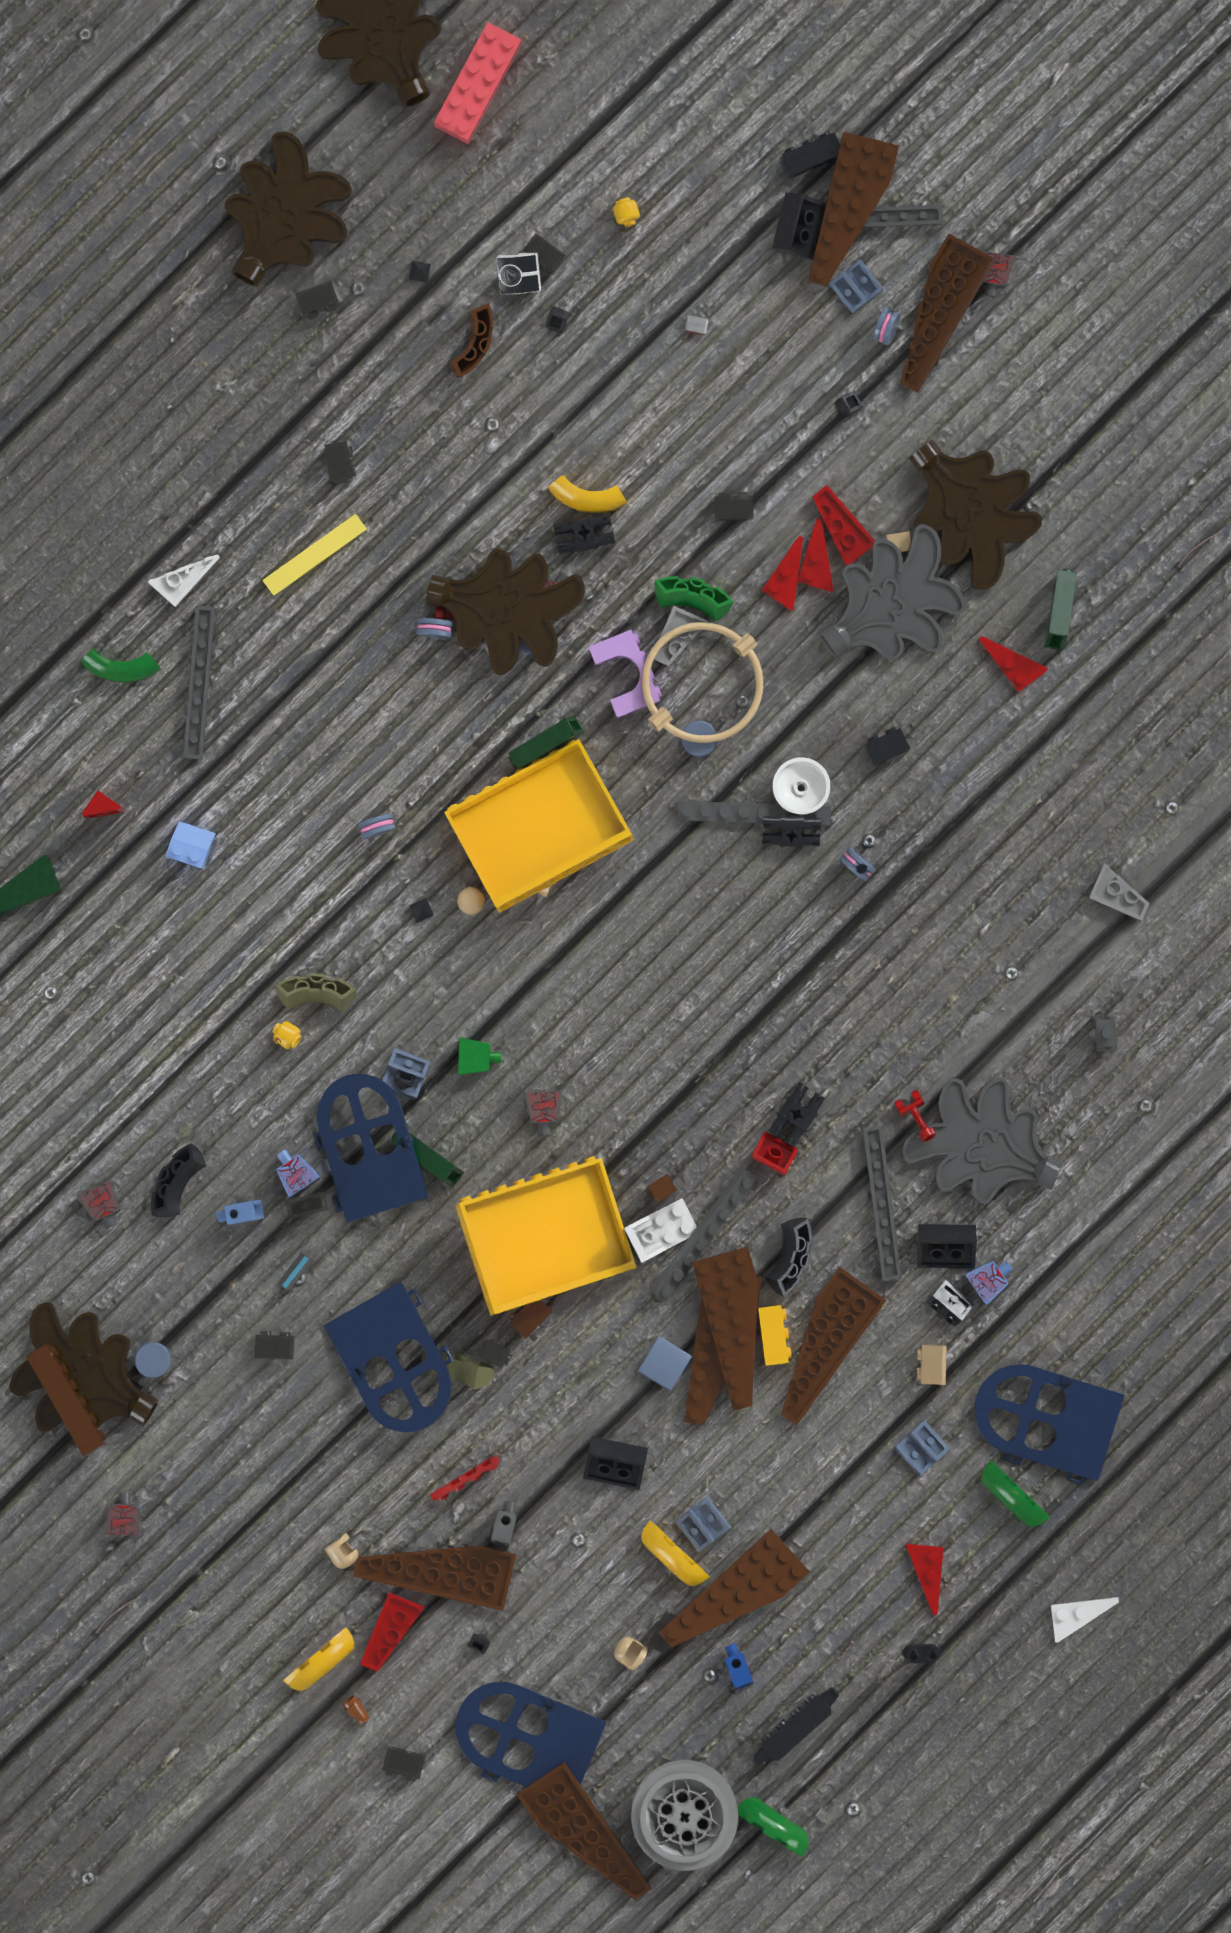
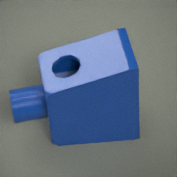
M736 1643L726 1646L725 1650L728 1658H725V1662L735 1689L738 1690L754 1684L743 1652H738ZM735 1661L740 1662L741 1666L739 1668L734 1667L733 1663Z

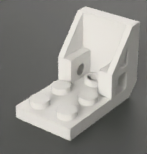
M682 1198L624 1229L641 1262H644L688 1239L697 1226Z

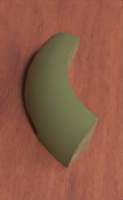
M311 973L309 976L298 978L293 976L275 985L280 1001L288 1010L300 1004L317 1002L331 1005L343 1013L356 997V989L352 985L339 978L325 977V974Z
M424 1348L422 1350L421 1363L427 1358ZM445 1351L442 1352L441 1355L444 1360H448ZM450 1352L454 1361L446 1366L451 1379L464 1383L473 1389L482 1388L493 1379L496 1369L483 1361L479 1364L478 1361L473 1360V1357L461 1353L455 1356V1354ZM433 1369L425 1372L427 1374L437 1375V1373Z

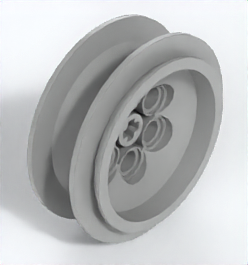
M692 1760L671 1761L651 1771L638 1786L632 1802V1828L642 1850L656 1863L681 1871L700 1869L719 1859L731 1845L738 1825L736 1799L728 1782L712 1767ZM684 1792L688 1798L680 1802L676 1796L678 1793ZM699 1799L706 1803L702 1809H697L694 1805ZM664 1804H669L672 1807V1811L668 1814L663 1813L661 1807ZM682 1812L685 1814L689 1813L688 1820L680 1819ZM700 1819H705L708 1821V1826L703 1829L699 1828L697 1822ZM668 1823L673 1824L675 1827L671 1833H667L664 1830V1826ZM690 1831L693 1837L690 1840H684L682 1833Z

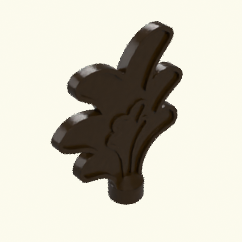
M317 0L316 9L320 16L340 20L348 24L347 26L332 29L322 37L317 48L319 56L326 60L354 59L349 67V76L352 83L360 86L371 83L390 85L397 91L404 107L417 105L431 95L425 80L420 74L419 60L424 48L440 35L442 28L437 18L432 15L425 14L417 17L425 0Z
M285 131L276 132L271 138L277 166L276 174L265 163L259 161L243 163L240 168V174L249 189L250 196L241 193L233 194L224 204L226 213L241 226L245 236L244 250L231 273L241 281L254 287L259 286L265 272L275 265L310 266L315 257L311 241L340 243L347 239V228L343 220L334 212L317 207L326 203L348 199L352 193L351 184L339 174L329 171H318L309 174L308 157L304 146L296 136Z
M931 439L909 457L913 465L924 476L928 488L926 503L914 519L913 526L915 528L919 524H924L932 527L936 532L938 530L941 531V558L939 562L941 565H952L959 562L966 556L970 548L972 555V586L977 590L988 589L996 584L1004 568L1005 551L1003 542L1018 543L1033 536L1042 525V517L1037 512H1015L1003 508L1016 502L1026 493L1030 483V474L1028 471L1021 469L1002 475H989L994 467V459L990 452L983 450L964 458H954L941 452L942 450Z
M494 549L490 552L483 568L470 578L453 580L447 577L432 575L428 585L426 604L444 607L453 614L457 622L458 643L464 650L478 648L485 639L493 671L497 675H504L517 663L520 652L519 637L529 646L533 658L539 666L548 667L553 663L558 651V637L550 621L565 617L580 605L585 596V584L579 575L573 574L555 585L543 588L548 579L549 569L545 558L541 554H532L521 566L512 571L510 556L501 549Z
M50 1302L38 1305L30 1317L29 1328L32 1343L36 1350L45 1344L55 1347L58 1352L57 1359L60 1363H64L68 1370L66 1374L69 1380L73 1379L77 1385V1394L79 1397L82 1396L87 1403L85 1408L88 1413L94 1415L97 1421L95 1423L97 1429L107 1420L117 1416L129 1417L130 1420L143 1427L155 1411L159 1400L146 1392L140 1391L134 1386L128 1376L126 1363L131 1347L130 1338L123 1334H113L102 1344L99 1318L93 1312L81 1314L72 1322L68 1338L61 1325L55 1305ZM28 1360L16 1369L9 1385L10 1391L16 1396H25L33 1391L44 1388ZM47 1393L40 1400L35 1413L36 1425L43 1432L50 1431L63 1422Z

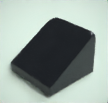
M553 306L544 327L562 334L570 312Z
M855 391L841 396L834 402L842 418L863 408Z

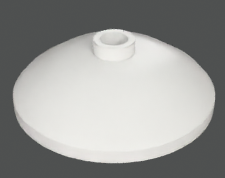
M794 758L785 762L777 770L773 779V793L783 809L793 814L806 815L817 811L824 805L830 793V779L826 770L818 762L809 758ZM800 785L805 788L802 792L797 789Z

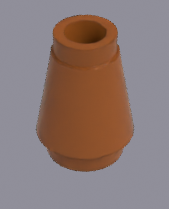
M352 1695L343 1702L344 1710L359 1722L360 1725L369 1719L359 1697L356 1698L355 1695Z

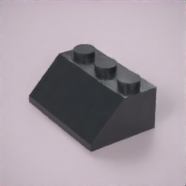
M785 192L772 248L786 254L813 260L826 204L803 194Z
M918 1224L917 1268H975L976 1225Z
M592 1436L583 1479L640 1490L648 1448Z

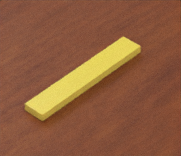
M354 514L263 579V582L273 596L277 595L367 530L359 517Z

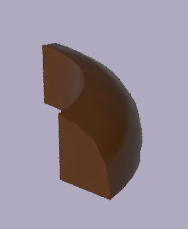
M489 303L468 312L471 322L468 344L457 358L448 362L457 378L465 376L477 367L490 347L493 332V316Z

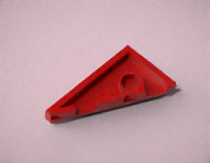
M817 518L797 582L832 593L833 584L822 519Z
M800 535L762 589L763 593L790 611L794 609L803 537Z
M984 636L978 639L1018 693L1048 671L1047 667Z
M906 1543V1548L932 1614L938 1615L944 1547Z

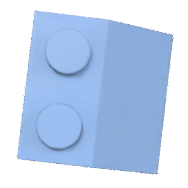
M179 821L171 838L166 857L204 870L216 833Z

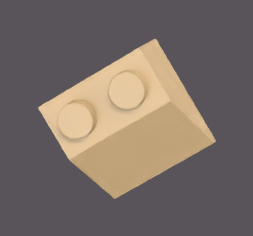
M921 1344V1349H917V1360H921V1366L917 1368V1379H920L921 1384L946 1385V1346Z

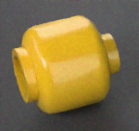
M629 197L616 201V205L613 207L616 222L619 225H625V227L635 225V221L640 218L636 201L630 200Z
M284 1021L281 1024L277 1023L272 1031L274 1033L273 1040L287 1050L295 1048L302 1038L300 1035L301 1031L288 1021Z

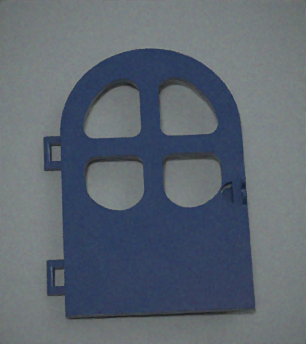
M361 1073L346 1075L333 1082L324 1092L319 1102L317 1111L319 1132L313 1134L318 1150L325 1149L338 1193L332 1196L337 1212L343 1211L346 1222H350L428 1198L413 1147L414 1140L409 1134L399 1099L391 1087L375 1076ZM367 1087L379 1093L388 1104L389 1112L380 1117L370 1120L366 1119L359 1099V1091ZM339 1095H345L349 1099L355 1123L345 1128L333 1130L329 1123L330 1109L334 1100ZM392 1124L398 1136L397 1146L390 1154L381 1155L376 1152L373 1146L370 1131L383 1125ZM357 1134L360 1136L364 1148V1158L359 1164L351 1165L345 1163L339 1157L336 1143L339 1139ZM318 1136H321L323 1145L320 1144ZM337 1198L340 1199L342 1207H339Z
M402 1281L330 1321L324 1327L348 1370L352 1382L358 1389L374 1419L388 1429L407 1433L429 1427L444 1413L451 1395V1378L446 1365L454 1360L446 1346L437 1349L416 1309L423 1304V1301L416 1288L407 1292ZM415 1294L418 1302L415 1304L411 1298V1295ZM413 1339L421 1343L427 1358L419 1365L405 1371L396 1356V1348L400 1342ZM444 1351L448 1357V1360L446 1361L441 1355V1353ZM381 1356L388 1361L394 1373V1378L377 1389H372L365 1378L366 1373L364 1370L367 1363L373 1357ZM433 1369L438 1375L439 1391L434 1404L425 1407L421 1404L411 1382L416 1377ZM401 1388L413 1409V1414L406 1420L394 1418L380 1407L379 1399L393 1390Z
M1014 1364L998 1369L983 1382L975 1400V1419L984 1438L995 1448L1006 1452L1004 1461L1021 1465L1022 1459L1025 1458L1068 1472L1066 1480L1083 1485L1085 1477L1095 1481L1099 1479L1125 1395L1031 1365ZM1015 1376H1027L1032 1380L1027 1401L1023 1405L999 1398L996 1394L998 1385L1004 1380ZM1043 1384H1053L1064 1391L1066 1406L1059 1414H1049L1036 1409V1402ZM1000 1408L1020 1415L1021 1420L1014 1440L1007 1441L993 1430L988 1419L991 1409ZM1032 1420L1048 1423L1055 1428V1441L1045 1450L1032 1449L1024 1443ZM1009 1455L1018 1456V1461L1010 1459ZM1072 1474L1081 1476V1479L1071 1478Z
M500 1681L482 1685L466 1697L457 1714L456 1736L465 1756L472 1763L483 1769L481 1777L497 1783L499 1776L526 1787L565 1761L581 1784L606 1721L520 1685ZM495 1694H509L515 1698L514 1707L506 1722H501L482 1714L479 1711L480 1702L484 1698ZM526 1704H534L546 1712L548 1726L542 1734L533 1735L517 1727V1722ZM474 1723H479L500 1732L501 1738L492 1757L483 1756L472 1744L469 1737V1728ZM511 1739L520 1740L533 1747L535 1758L528 1767L517 1770L503 1763V1756ZM489 1771L496 1774L495 1778L486 1775V1772Z

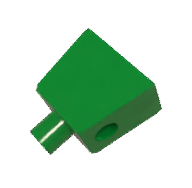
M460 1038L458 1075L490 1071V1063L501 1064L502 1052H490L491 1044Z

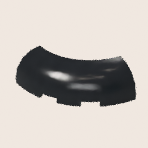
M190 1143L178 1150L172 1156L173 1159L168 1165L163 1166L157 1177L158 1183L155 1192H152L151 1214L153 1216L166 1218L180 1215V1201L185 1186L194 1174L206 1167L205 1159L195 1145Z
M794 1218L781 1224L783 1231L782 1253L775 1267L765 1278L770 1287L783 1297L799 1283V1277L809 1264L812 1232L808 1218Z

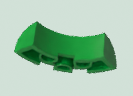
M671 576L655 580L654 583L655 595L661 608L674 605L692 607L708 615L714 622L725 616L734 602L723 590L717 586L714 588L705 584L704 580L690 577V579L678 578V576Z
M92 649L81 660V664L91 673L100 678L119 683L143 680L161 670L160 666L148 653L130 661H114L103 657Z
M992 1460L986 1465L982 1473L983 1485L1022 1523L1035 1527L1043 1524L1050 1518Z
M750 1797L739 1804L737 1807L738 1815L801 1857L804 1856L809 1842L808 1834L804 1828L793 1823L759 1798Z

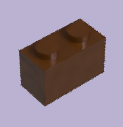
M666 1174L648 1185L649 1190L647 1193L652 1201L656 1199L659 1202L677 1191V1188L669 1175Z
M541 1299L525 1304L521 1311L517 1309L509 1317L512 1320L509 1324L525 1339L552 1312Z

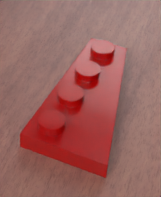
M828 485L824 486L812 497L845 565L854 563L872 547L874 539Z
M497 1454L430 1494L432 1500L438 1499L441 1502L449 1497L447 1493L452 1490L457 1492L466 1487L464 1483L469 1480L474 1482L481 1478V1473L488 1470V1472H491L499 1467L500 1459Z
M389 1592L360 1665L378 1672L425 1606Z

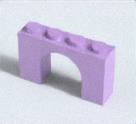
M632 630L589 646V651L596 666L616 658H626L632 661L639 670L640 679L637 686L632 691L610 700L617 719L647 708L642 690V672L647 657L644 650H639L637 644H640L637 633L633 634ZM651 670L649 678L650 692L654 704L660 702L659 697H662L658 686L654 687L652 680L655 677Z

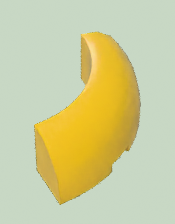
M562 475L548 486L549 491L560 502L584 513H606L627 504L617 485L603 491H587L576 487Z
M651 1520L647 1523L641 1535L642 1543L683 1583L688 1586H697L710 1577Z
M345 1627L314 1655L291 1672L283 1681L297 1691L306 1690L315 1684L354 1649V1640L349 1630Z

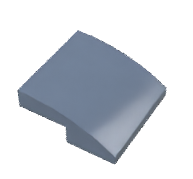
M861 259L829 283L852 313L856 312L884 290Z
M394 1048L382 1081L388 1084L395 1093L417 1100L430 1061ZM398 1071L416 1077L412 1087L400 1090L394 1082Z
M659 1336L638 1372L671 1391L692 1356Z
M925 1420L894 1447L919 1476L926 1472L950 1449Z
M708 1496L675 1521L698 1552L731 1528Z

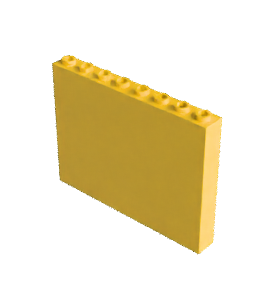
M579 739L569 741L565 747L551 751L543 759L534 760L531 763L532 765L516 770L515 774L510 777L501 778L493 786L484 787L480 793L475 796L470 795L466 797L462 803L458 805L453 804L444 812L499 913L634 841L632 833Z
M595 1156L586 1158L583 1164L578 1165L577 1162L566 1165L567 1169L560 1171L558 1167L549 1170V1175L542 1176V1173L531 1176V1180L527 1182L521 1179L514 1181V1186L508 1188L506 1184L496 1187V1192L489 1193L486 1190L477 1193V1198L471 1199V1196L459 1199L460 1203L456 1204L455 1207L490 1315L637 1268L602 1158L595 1159Z

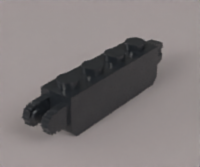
M830 1687L821 1694L817 1693L814 1695L812 1693L804 1700L806 1704L801 1708L797 1706L790 1712L791 1717L788 1720L782 1719L775 1726L777 1729L772 1734L770 1732L766 1733L761 1738L760 1746L762 1748L753 1757L755 1763L762 1765L769 1758H772L773 1761H779L831 1715V1705L839 1697L835 1689Z

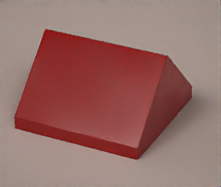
M97 790L83 810L82 815L86 819L123 813L124 808Z
M764 1131L751 1158L785 1176L798 1149Z

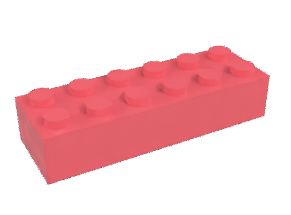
M487 22L434 121L436 128L469 145L522 45L521 39Z

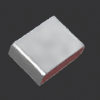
M687 315L684 331L706 335L708 319Z

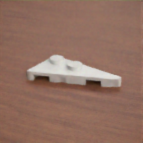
M214 555L204 558V560L194 564H189L176 571L151 579L148 583L173 606L177 607L216 564L220 557Z
M1118 1597L1051 1605L1055 1642H1060L1119 1603Z

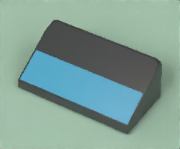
M300 1253L279 1280V1283L287 1291H290L313 1260L304 1253Z

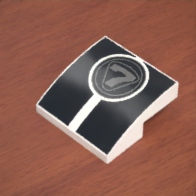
M519 253L518 255H499L496 257L500 294L541 291L537 253Z

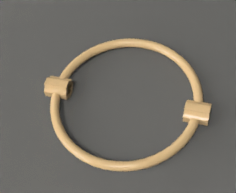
M707 622L681 625L662 636L650 650L642 672V690L647 707L652 714L648 719L652 728L657 732L664 728L681 739L698 743L721 741L742 730L754 717L763 695L762 669L753 651L758 645L755 639L748 633L741 637L729 628ZM710 630L726 635L736 642L732 646L735 652L742 658L748 655L753 665L756 689L751 707L736 725L721 733L695 735L684 732L670 724L673 718L666 709L661 707L658 710L653 702L649 685L653 661L657 653L668 641L684 632Z

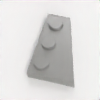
M673 606L659 639L667 632L681 625L708 621ZM700 630L684 632L672 638L660 649L654 661L669 666Z
M1103 864L1089 899L1142 921L1150 903L1111 870L1107 864Z

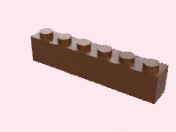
M45 1344L26 1357L81 1454L87 1456L106 1445L104 1441L106 1436L101 1429H97L95 1425L97 1421L94 1415L88 1413L85 1408L87 1406L85 1399L82 1396L79 1397L76 1392L78 1389L73 1379L69 1380L66 1374L68 1372L66 1366L57 1359V1350L54 1346Z

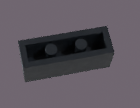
M830 132L823 133L819 136L820 139L815 141L809 139L796 149L795 147H790L784 150L782 160L790 179L837 159L840 143L835 132L831 134Z

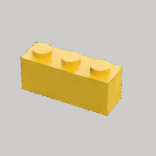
M781 1305L758 1308L765 1365L789 1363L788 1359L792 1358L791 1348L786 1346L789 1332L788 1328H784L783 1320H787L786 1309H782Z

